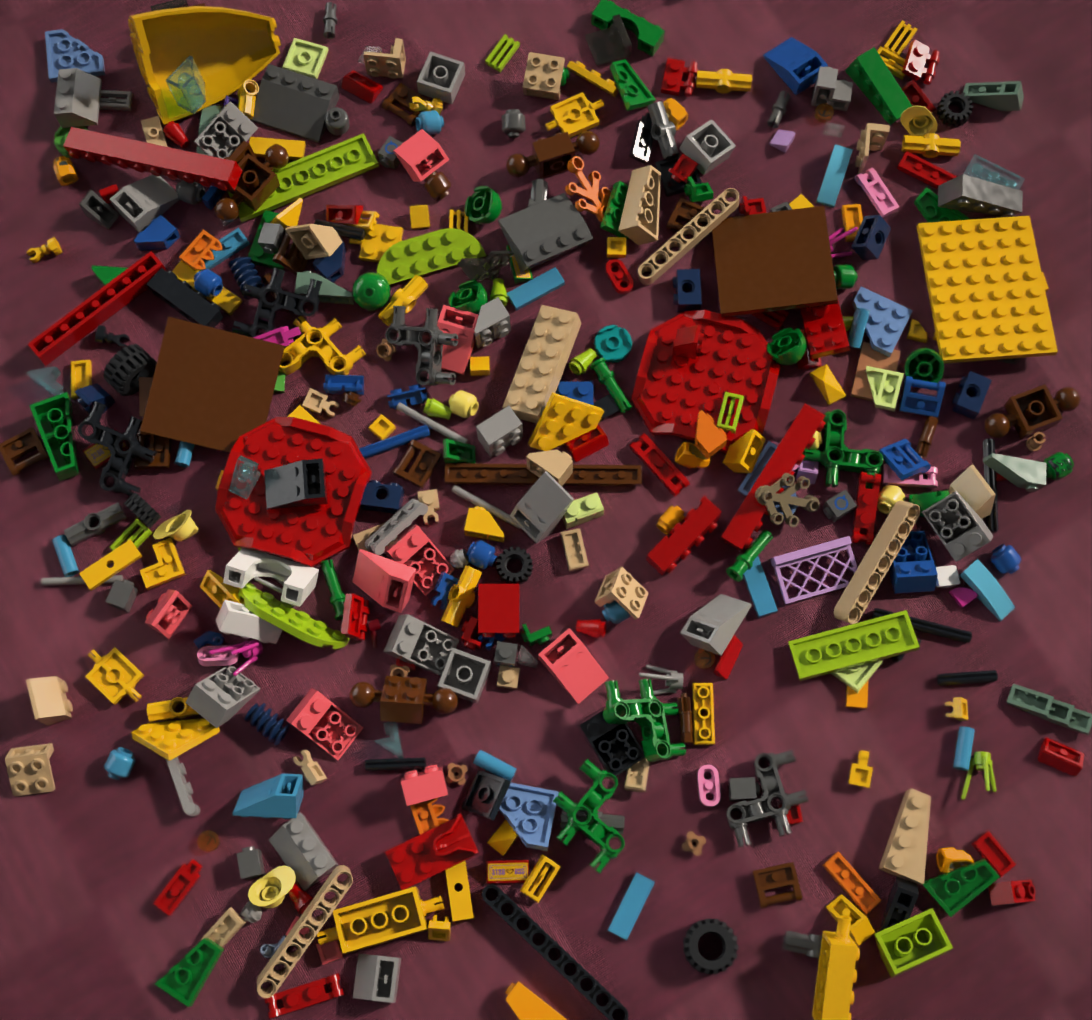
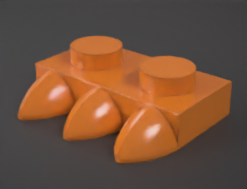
M203 229L179 258L193 270L206 269L204 260H214L212 251H222V244Z
M438 798L410 805L419 834L449 821L445 818H437L445 810L443 805H432Z

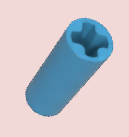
M856 307L848 335L849 346L861 347L870 310Z
M180 441L175 460L176 465L189 467L195 444Z
M66 535L53 538L52 542L64 576L72 577L78 574L79 569Z
M964 726L959 727L953 768L969 771L975 729Z
M479 750L473 764L510 782L517 768L482 750Z

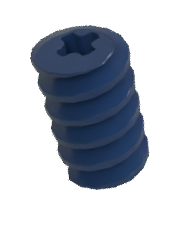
M238 257L229 262L228 265L231 268L232 274H234L241 293L242 290L251 292V290L243 288L245 283L258 288L264 287L263 282H260L261 277L257 276L258 271L255 270L251 257ZM243 296L245 299H252L251 297Z
M256 703L247 712L244 721H250L251 727H256L257 732H262V736L265 738L269 737V742H275L276 746L287 735L291 724L282 726L285 719L282 718L276 721L279 714L276 713L270 716L271 708L264 711L266 704L263 703L259 706Z

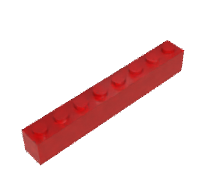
M150 251L30 341L28 346L43 364L47 366L148 289L146 284L160 268L166 270L164 265Z
M806 403L803 405L722 534V541L740 552L743 548L748 549L753 541L750 538L754 531L758 533L764 523L761 519L764 515H769L766 506L759 504L755 498L757 488L764 485H773L784 473L795 474L792 471L796 464L800 466L805 458L803 452L806 448L810 449L816 440L813 438L816 431L819 433L822 431L826 424L823 421L826 415ZM784 488L779 489L776 493H782Z

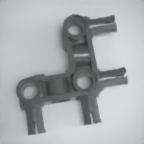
M393 306V323L386 330L385 336L389 343L412 346L414 344L417 347V382L420 385L437 386L439 384L454 385L456 380L449 378H456V374L441 372L443 345L457 346L458 341L451 339H458V335L456 333H443L437 326L438 309L426 308L425 326L414 327L406 326L405 324L406 307Z
M792 749L778 754L772 752L759 754L755 759L754 768L756 778L760 781L763 795L760 799L749 802L744 800L728 808L726 814L730 828L735 832L739 848L744 847L742 838H744L746 846L752 844L746 826L761 820L774 819L779 837L785 836V832L786 835L791 834L792 831L786 816L789 809H791V806L809 802L805 789L787 794L784 792L777 769L778 766L796 762ZM761 759H765L769 762L770 766L763 769L758 765V762ZM778 799L781 801L782 807L774 809L770 802ZM737 810L741 812L742 817L739 820H733L730 813Z

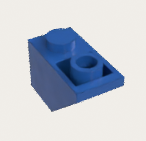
M160 215L157 219H153L144 231L137 234L134 242L140 251L167 250L180 238L177 229Z

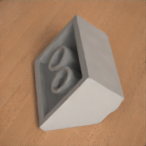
M78 68L59 70L54 115L61 128L98 125L100 90L102 87L101 78Z
M301 812L298 813L297 818H292L283 824L269 839L286 866L294 870L296 880L304 891L339 866Z

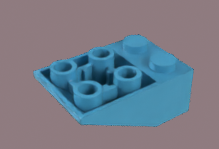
M282 773L242 790L233 811V816L297 818L304 796L303 774Z

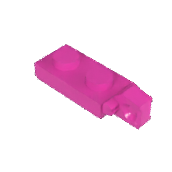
M282 326L253 338L288 346L294 342L292 337L300 335L301 331L299 326L290 330L288 326Z

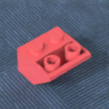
M420 129L393 150L413 182L423 181L449 160L440 144L423 129Z
M437 764L425 767L423 772L417 773V770H412L405 773L404 777L401 778V785L407 806L448 795L442 766L437 767Z

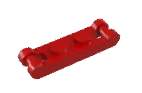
M645 433L639 437L637 442H632L629 445L631 451L645 463L674 497L680 493L683 487L686 488L690 485L689 480ZM644 445L648 447L645 451L641 449ZM674 478L679 481L675 485L671 481Z
M860 472L852 543L865 542V544L871 545L873 542L881 474L867 475V472ZM866 482L873 483L872 489L865 488ZM860 528H867L866 534H860Z
M339 973L276 993L270 998H264L265 1004L268 1003L270 1011L268 1012L269 1019L344 995L343 988L340 989L338 982L340 980ZM330 983L332 992L327 993L325 985ZM282 999L284 1007L278 1009L276 1001Z

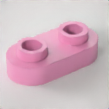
M231 645L205 646L198 650L197 658L202 666H229L238 661L239 654L231 655V651L234 650L210 655L209 651Z
M703 765L697 772L699 799L704 806L714 807L721 798L718 771L712 765ZM704 773H710L711 779H705ZM711 793L713 800H707L706 794Z

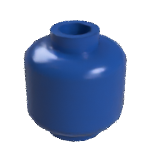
M210 269L198 271L194 276L195 289L206 297L217 296L223 289L222 278Z
M482 540L476 543L473 542L466 554L468 562L482 570L488 566L492 567L497 559V556L494 555L495 547Z
M1001 544L991 552L990 561L1000 573L1013 574L1020 568L1021 556L1013 546Z

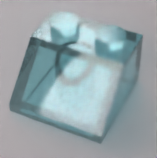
M189 56L166 79V82L178 106L195 114L206 102L205 82L193 57Z

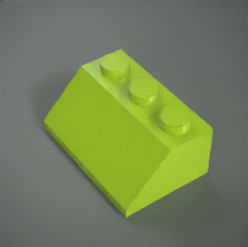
M933 908L874 934L881 958L891 978L942 956L953 949Z

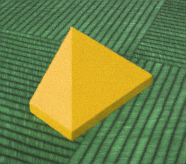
M299 198L278 214L270 223L281 224L284 229L286 226H297L303 200Z
M827 364L810 372L812 379L829 405L846 397L845 392Z
M505 819L487 844L504 856L519 836Z

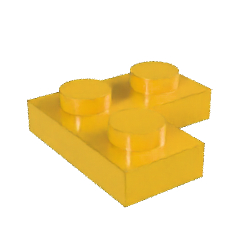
M172 538L153 544L158 563L140 570L147 590L186 575Z

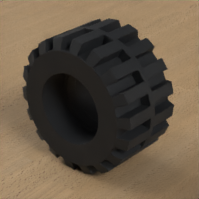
M131 344L118 351L110 359L104 370L103 377L121 396L127 397L139 391V377H153L157 362L142 347L137 344Z
M703 919L694 923L685 933V938H683L685 959L693 969L700 973L718 974L724 972L733 965L734 959L737 958L738 945L736 940L738 939L734 935L733 929L729 928L725 922H721L718 919ZM707 933L717 935L723 946L720 956L713 960L705 959L698 951V941Z

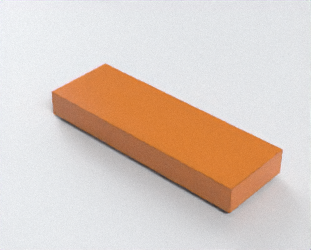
M839 851L822 865L865 915L882 901Z

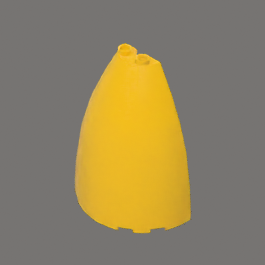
M190 6L129 16L130 19H128V26L130 31L133 32L130 33L141 75L145 83L149 84L147 91L151 101L158 108L156 112L164 125L194 114L223 100L226 96L238 90L246 80L254 78L280 54L279 46H281L278 35L274 34L275 29H277L275 19L248 11L224 7Z

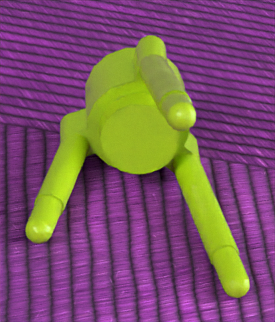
M983 751L974 752V758L970 760L969 771L967 772L963 787L962 800L966 798L974 766H976V770L984 771L986 791H990V782L992 791L994 793L997 791L991 753Z

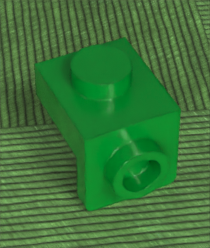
M691 176L687 177V184L684 185V190L691 202L713 199L714 192L708 182L695 184Z
M526 623L522 624L521 636L523 641H528L530 646L537 643L543 645L550 641L552 637L550 626L530 634Z

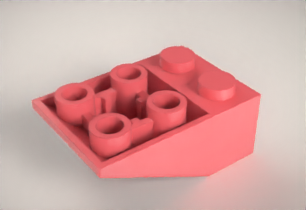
M443 305L437 326L443 333H456L458 339L451 340L458 341L457 346L443 345L441 369L462 375L465 374L475 344L474 330L479 314Z
M411 523L395 540L385 546L384 552L391 560L416 568L413 584L425 596L435 588L441 572L450 575L455 570L416 524Z
M359 549L352 582L382 607L402 613L410 598L416 568Z
M570 628L538 654V659L577 704H580L609 679L585 645Z
M313 688L309 690L286 719L288 723L336 760L341 758L363 729L360 724Z

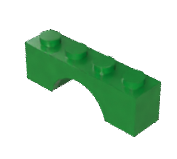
M601 0L592 12L591 24L605 32L614 28H626L632 31L638 40L637 49L652 57L664 41L665 30L660 26L648 22L643 17H638L628 9H623L610 0Z

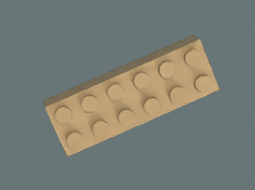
M541 305L503 404V409L510 406L519 419L538 423L552 392L556 393L582 324L576 312Z

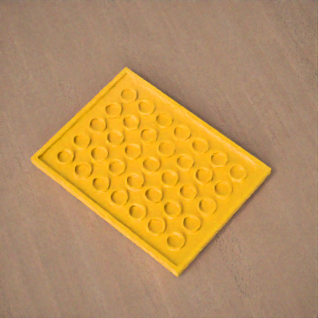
M1030 216L918 223L917 232L939 355L944 363L1053 356L1058 353Z

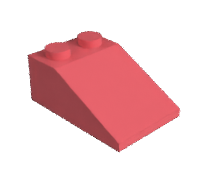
M168 589L166 593L164 592L159 597L155 609L149 611L145 623L167 639H170L192 608V605L178 591Z

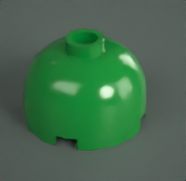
M479 186L473 190L475 193L472 196H468L465 203V214L472 222L487 225L493 223L499 217L502 210V201L499 194L491 188Z
M367 272L360 275L355 280L352 288L355 302L366 310L382 308L388 302L391 291L387 279L375 272Z
M477 280L466 281L458 286L459 290L456 293L454 291L451 293L449 305L459 310L479 314L481 306L488 302L487 292Z
M792 328L780 330L772 337L773 341L771 344H767V351L776 363L784 366L793 365L804 357L807 351V342L800 329L792 330Z
M919 348L907 357L905 363L906 376L938 383L943 376L944 362L941 356L933 349Z
M949 490L909 495V502L920 507L919 517H925L922 511L948 496Z

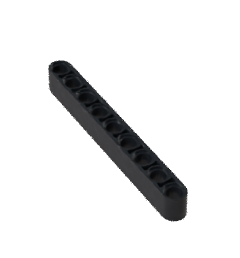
M491 884L483 889L482 897L484 901L606 1018L614 1020L612 1013L615 1009L619 1008L624 1011L623 1020H628L629 1014L627 1009L499 887ZM489 889H495L498 892V897L493 901H489L486 898V892ZM507 903L511 904L514 908L513 913L508 916L502 914L501 911L502 906ZM521 918L529 921V927L524 931L517 928V922ZM536 933H541L545 937V942L540 946L535 945L532 940ZM551 948H557L561 953L560 958L556 961L551 960L548 956ZM567 963H573L576 966V973L572 976H568L564 972V967ZM583 978H589L592 981V988L589 991H584L580 987V982ZM600 993H605L608 996V1003L605 1006H599L596 1002V997Z

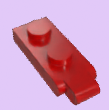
M194 859L188 865L184 863L153 904L168 916H172L201 878L199 872L203 866Z

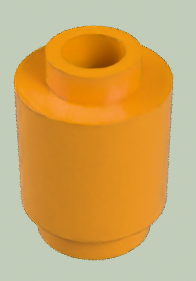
M669 506L658 519L657 528L668 535L677 523L684 521V511L679 506Z

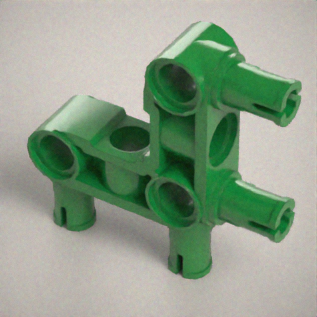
M842 410L825 412L824 415L826 416L823 421L826 424L824 426L823 449H805L803 454L805 455L803 461L820 462L827 470L825 486L830 487L832 484V487H838L839 471L867 472V475L880 474L883 463L882 454L870 449H848L844 444V434L847 430L845 413ZM832 418L838 419L840 424L834 423ZM829 455H835L838 460H831ZM868 459H874L877 465L870 464ZM866 482L865 488L872 489L873 483Z
M651 679L639 680L641 699L630 700L620 698L618 680L605 682L608 699L603 710L605 721L609 724H625L636 721L641 726L642 746L645 758L649 762L668 760L671 756H684L686 754V749L680 750V748L685 747L684 743L670 744L665 717L666 715H677L679 709H673V707H678L676 702H660L654 696Z
M587 759L579 770L594 780V784L580 802L574 803L562 791L553 800L568 816V824L556 838L561 841L567 835L562 842L567 846L577 832H582L600 847V853L589 864L594 869L600 863L595 870L600 874L611 859H615L623 850L625 841L616 829L607 826L598 818V809L605 801L608 802L618 786L617 777L606 770L601 771ZM605 779L611 780L613 788H604L602 781ZM577 812H584L587 815V820L585 822L578 821L576 819ZM609 840H618L620 843L619 849H612L609 846Z

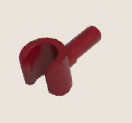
M374 619L368 625L372 635V648H377L376 631L381 629V625L378 619Z

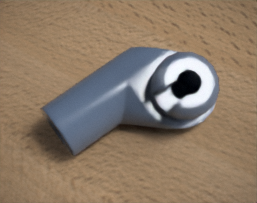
M283 935L277 944L262 945L260 948L261 955L265 958H271L286 938V935Z

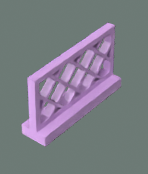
M850 536L770 559L772 566H774L785 604L847 587L849 582L842 578L845 570L849 569L853 573L857 570V564L850 545L852 544ZM847 550L849 558L846 564L836 559L840 551ZM822 556L831 559L827 569L817 564ZM804 561L813 565L808 575L798 570L800 564ZM834 562L844 567L839 576L829 571ZM787 566L794 570L789 580L782 577L780 568ZM815 567L825 572L821 581L811 577ZM796 572L806 577L801 587L791 582ZM827 574L837 579L833 587L823 584ZM809 579L818 584L815 592L811 593L804 589ZM789 585L799 589L796 597L791 599L788 598L786 591Z

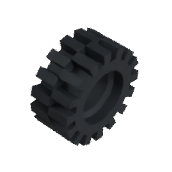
M950 91L949 94L946 93L941 98L937 107V115H939V120L943 119L942 123L944 125L947 122L949 127L954 124V127H957L958 124L962 126L969 119L973 110L972 100L969 101L970 97L968 95L964 97V92L960 95L959 91H956L955 94L953 91ZM956 105L962 111L961 113H954L949 110L948 106Z
M136 492L124 502L149 528L161 518Z
M510 547L509 550H503V553H500L497 559V573L500 575L501 580H505L507 584H522L532 574L533 565L530 554H527L524 549L520 550V547H516V549ZM512 559H518L522 563V569L517 573H512L507 569V563Z

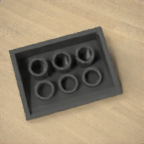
M269 64L261 80L255 102L254 117L251 121L319 143L326 129L325 115L328 110L336 107L340 98L337 86Z
M565 193L498 220L521 272L585 246L593 239L585 220Z

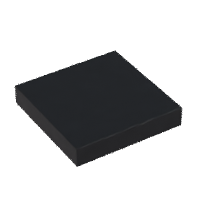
M681 155L655 162L656 169L661 172V183L667 197L685 192L684 185L687 183L684 181L677 182L671 178L672 173L668 171L674 167ZM696 169L691 177L695 184H700L702 182Z
M478 770L461 808L494 821L511 782Z

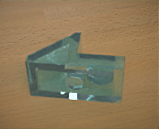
M57 367L30 370L26 373L33 382L53 396L64 393L62 390L64 387L56 381L61 375Z
M240 456L236 462L229 491L247 499L261 475L257 471L259 464L244 456Z
M387 721V723H384L386 735H390V737L374 740V742L394 756L404 758L397 722Z

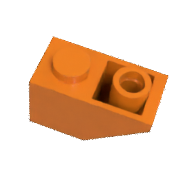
M701 410L697 417L695 446L706 459H709L726 445L727 435L721 428L718 429L713 418L708 413L705 414Z

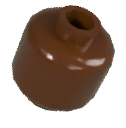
M434 171L424 179V188L433 199L440 197L442 200L450 194L451 182L443 172L437 173Z

